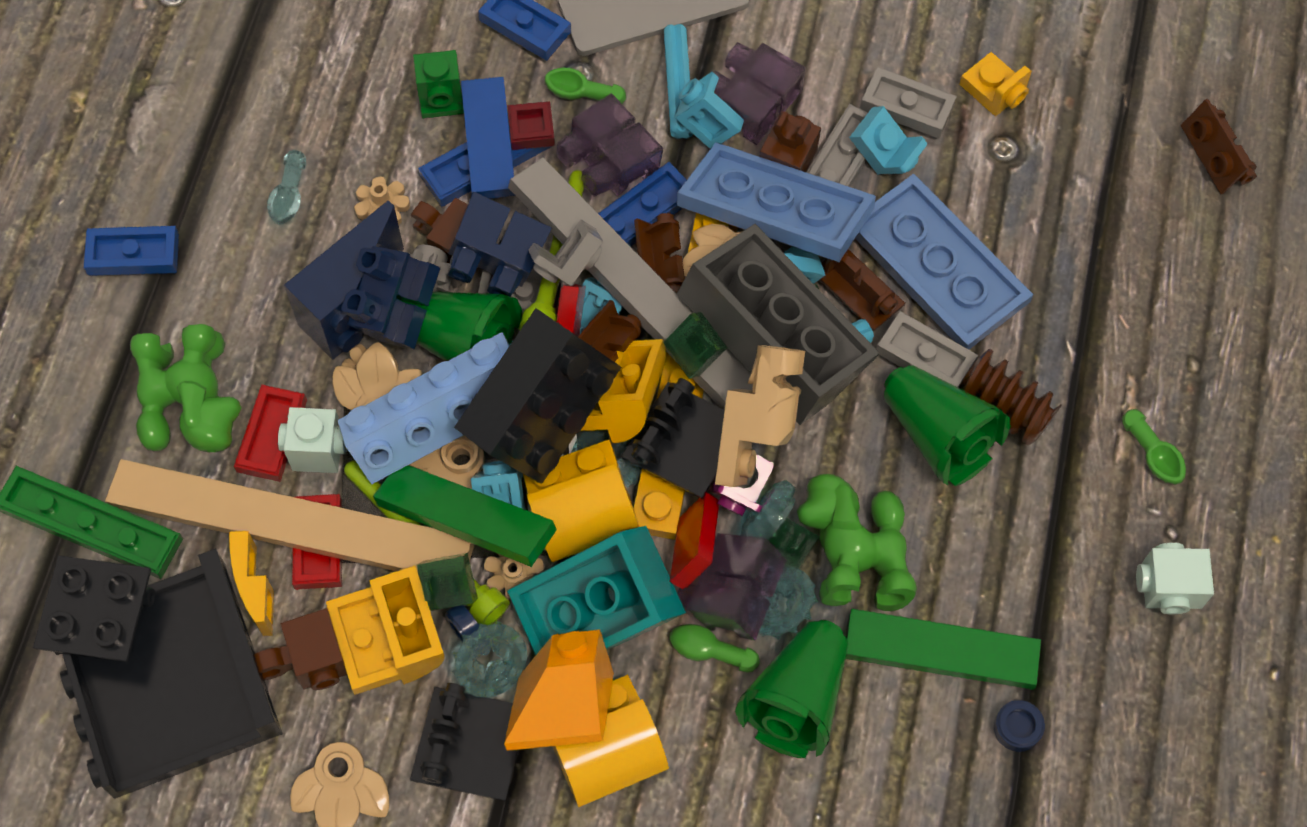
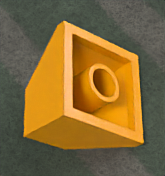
M600 629L581 632L571 631L552 635L518 677L504 742L507 751L603 741L614 672Z

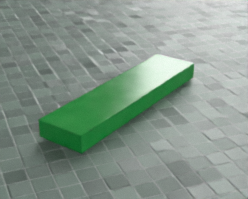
M410 465L390 474L373 496L377 506L530 567L533 566L557 530L551 519Z
M19 466L14 468L0 492L1 513L120 563L151 568L150 575L158 579H162L183 541V537L178 532Z
M851 609L846 638L848 641L846 659L1032 690L1037 686L1041 639Z

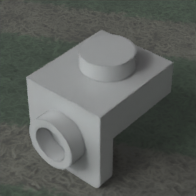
M581 219L556 255H553L536 243L532 244L529 248V253L535 262L533 268L550 282L556 283L558 279H561L572 286L583 269L589 270L597 262L602 252L601 244L603 240L596 228Z

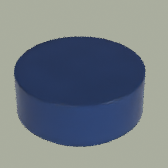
M458 602L445 612L448 624L468 650L473 651L487 641L481 627L461 602Z
M1015 700L1005 704L994 720V733L997 740L1005 748L1015 752H1024L1032 749L1042 738L1045 730V721L1040 710L1030 702Z

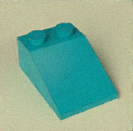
M647 526L621 531L507 591L535 655H537L552 635L571 631L581 632L599 629L606 650H609L686 613L674 585L669 582L670 576Z

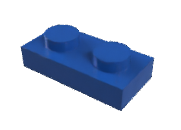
M487 0L478 11L479 21L546 61L571 33V22L534 0Z
M176 226L87 228L83 268L88 276L177 273L178 230Z

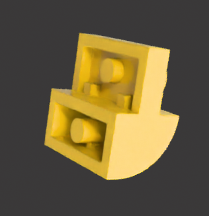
M663 339L632 341L624 352L616 351L618 359L615 363L622 368L614 378L610 389L603 394L580 431L608 430L612 443H620L635 437L642 430L666 362V348Z
M610 440L561 456L555 469L548 474L542 484L523 474L532 513L553 520L557 529L545 547L551 562L578 554L621 531L639 527Z
M415 565L369 580L371 585L369 588L326 601L354 695L398 680H402L403 684H407L429 674L438 668L445 659Z
M628 674L612 681L603 741L553 746L561 770L578 807L669 769L661 740L644 700H640Z

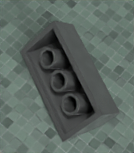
M753 224L693 263L677 293L683 302L750 373L754 365L758 345L805 351L803 374L786 377V381L792 387L798 386L801 389L796 422L799 425L830 404L879 355L877 349L756 224Z

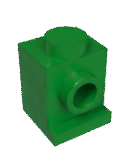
M456 50L414 54L415 77L422 119L464 114Z

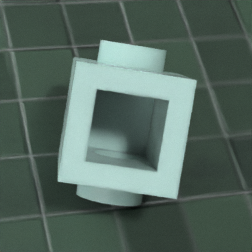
M289 407L287 424L281 423L279 427L278 447L279 451L285 452L292 471L338 473L340 454H346L347 448L337 421L339 417L336 409Z
M1163 543L1152 548L1142 564H1138L1136 571L1138 592H1144L1145 608H1161L1162 613L1169 615L1187 613L1190 609H1202L1214 595L1210 549L1184 548V545L1181 543Z

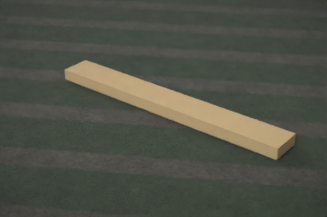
M120 459L105 499L106 503L122 510L228 534L234 531H249L252 539L392 571H399L415 565L419 577L459 586L463 585L475 545L431 527Z

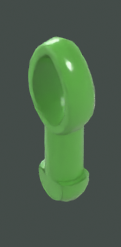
M562 67L553 69L545 76V85L549 91L565 100L573 101L586 97L608 102L609 106H621L626 100L625 89L617 84L610 86L589 81L584 74L572 68Z
M1137 409L1128 410L1122 417V424L1127 432L1131 431L1145 450L1146 463L1152 474L1169 484L1176 485L1182 483L1186 475V466L1181 452L1174 445L1160 441L1145 421L1147 417Z
M680 625L673 628L670 632V642L673 648L687 659L698 662L714 658L739 667V671L747 673L753 672L760 664L759 655L753 649L747 647L745 650L717 640L716 636L708 628L701 625Z

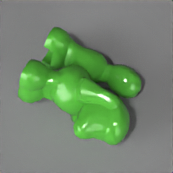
M204 324L189 325L183 328V359L175 362L167 370L165 368L171 364L174 358V350L171 343L160 345V336L153 333L134 335L130 341V350L136 360L139 371L137 397L143 407L142 413L138 417L136 428L142 445L151 451H161L168 446L171 431L163 413L166 407L178 402L183 406L179 418L180 431L192 447L203 452H221L228 449L232 442L233 422L239 416L241 405L239 400L234 397L218 396V380L211 365L212 361L224 352L226 344L222 334L214 331L213 327Z
M820 474L811 478L806 489L807 500L799 506L797 515L799 522L803 525L821 529L819 540L832 566V571L822 581L819 597L821 603L830 606H841L851 602V590L857 592L860 590L861 578L859 573L873 568L881 576L874 596L876 608L883 611H896L907 606L914 599L917 586L907 569L905 560L907 551L906 539L900 532L904 523L905 512L900 498L890 491H882L874 495L871 501V516L879 532L870 533L859 521V498L848 482L833 474Z

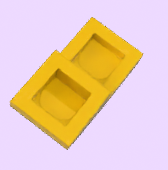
M249 531L229 532L231 565L240 597L263 636H273L274 590L266 575L256 576L257 546Z

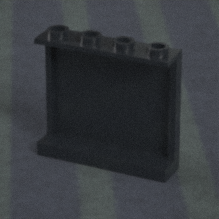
M216 548L198 555L201 566L147 586L154 589L155 598L151 607H144L141 610L128 662L55 652L57 656L63 655L67 668L60 672L65 692L69 699L76 698L80 713L73 716L76 731L82 743L89 741L93 758L87 760V768L91 780L96 788L102 787L114 799L283 734L266 682L263 679L262 673H259L254 656L255 650L226 565Z

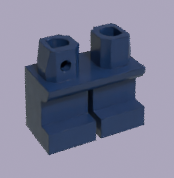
M473 192L448 254L452 255L448 275L463 283H470L477 267L493 274L487 288L489 294H505L511 297L518 286H523L535 264L529 253V248L533 243L543 248L552 227L515 211L498 245L496 243L511 208Z
M372 246V249L365 247L360 249L356 266L358 271L364 274L359 289H352L346 293L341 308L344 313L350 316L347 325L380 342L415 349L427 310L402 301L428 306L441 267L430 262L419 261L410 257V254L407 252Z

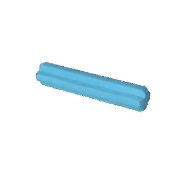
M669 24L664 28L670 132L671 136L675 139H688L693 133L675 118L681 102L679 98L680 92L690 81L687 30L682 24Z

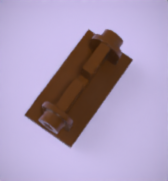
M1205 99L1180 126L1220 194H1224L1237 180H1239L1241 185L1253 181L1257 177L1255 173L1257 166L1249 159L1242 145L1234 143L1237 137L1225 118V112L1218 110L1215 105L1211 104L1209 99Z
M671 213L658 215L656 217L657 221L653 224L636 218L634 224L638 255L677 294L685 280L682 256L677 254L672 257L670 255L681 249L679 222L674 219V215Z
M849 249L840 262L826 258L821 263L825 276L820 281L858 318L865 319L873 332L905 306V302Z
M609 300L578 337L615 362L618 359L616 351L624 352L640 336L642 324L635 315H618L614 301Z

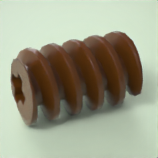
M988 349L970 368L959 388L961 389L965 386L964 391L980 397V399L1000 408L1008 415L1011 425L1010 434L1014 435L1025 428L1022 442L1029 446L1045 431L1062 404L1054 409L1050 407L1054 394L1051 391L1040 398L1035 397L1038 382L1035 380L1024 388L1021 387L1020 383L1023 376V371L1021 370L1007 377L1005 372L1009 361L1006 359L994 367L990 365L994 351Z

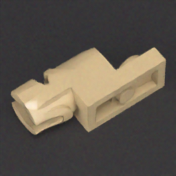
M758 345L756 358L748 384H753L752 390H727L715 485L737 487L747 484L748 478H751L754 474L757 460L756 451L752 450V442L773 446L788 444L795 430L801 389L798 386L792 387L786 381V377L803 374L805 351Z

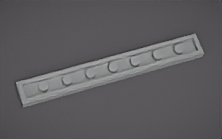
M541 158L510 179L508 188L543 224L552 227L550 232L562 244L565 243L581 219L596 228L603 240L601 244L602 252L597 262L588 271L629 314L635 315L640 319L642 327L654 339H663L666 352L720 408L725 410L727 390H752L753 384H748L751 373L544 158Z

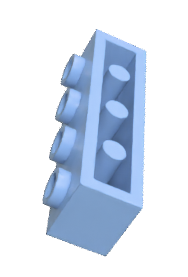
M502 332L490 339L479 341L466 352L449 361L438 363L423 375L408 383L395 386L389 393L365 406L354 408L348 415L337 420L347 450L371 484L463 436L461 432L454 428L510 346Z

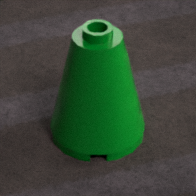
M433 291L428 306L402 301L427 310L416 344L444 361L451 360L471 349L479 341L490 339L501 332L510 345L514 329L519 328L522 319V307L518 300L505 294Z
M914 365L895 369L884 383L885 401L937 478L946 485L950 481L954 486H958L976 476L993 459L987 452L995 441L1002 447L1011 427L1010 417L1000 408Z
M827 620L806 623L741 695L735 709L738 722L743 728L749 722L757 729L758 732L755 739L761 744L781 754L795 758H806L809 751H816V757L822 755L830 739L848 650V641L843 635L841 628Z

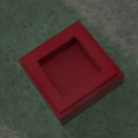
M550 101L507 105L512 150L555 146Z

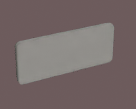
M558 0V5L563 18L571 22L570 36L577 53L587 56L664 33V28L669 24H682L686 27L745 10L749 6V0Z

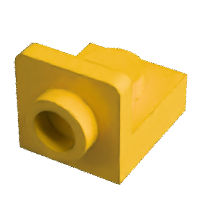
M990 52L961 76L959 85L996 117L1008 106L1013 109L1025 99L1029 92L1027 84L1032 71L1028 67L1023 66L1015 73L995 54Z

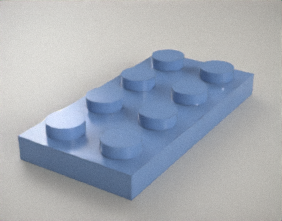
M716 142L677 192V206L745 230L756 224L773 240L840 262L874 210L876 196Z
M914 173L875 201L874 210L855 237L954 342L967 349H971L1028 305L1034 295Z

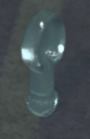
M291 150L285 155L283 161L285 169L281 184L272 190L267 201L269 216L278 225L289 222L300 208L301 196L298 185L302 169L306 167V157L299 150Z

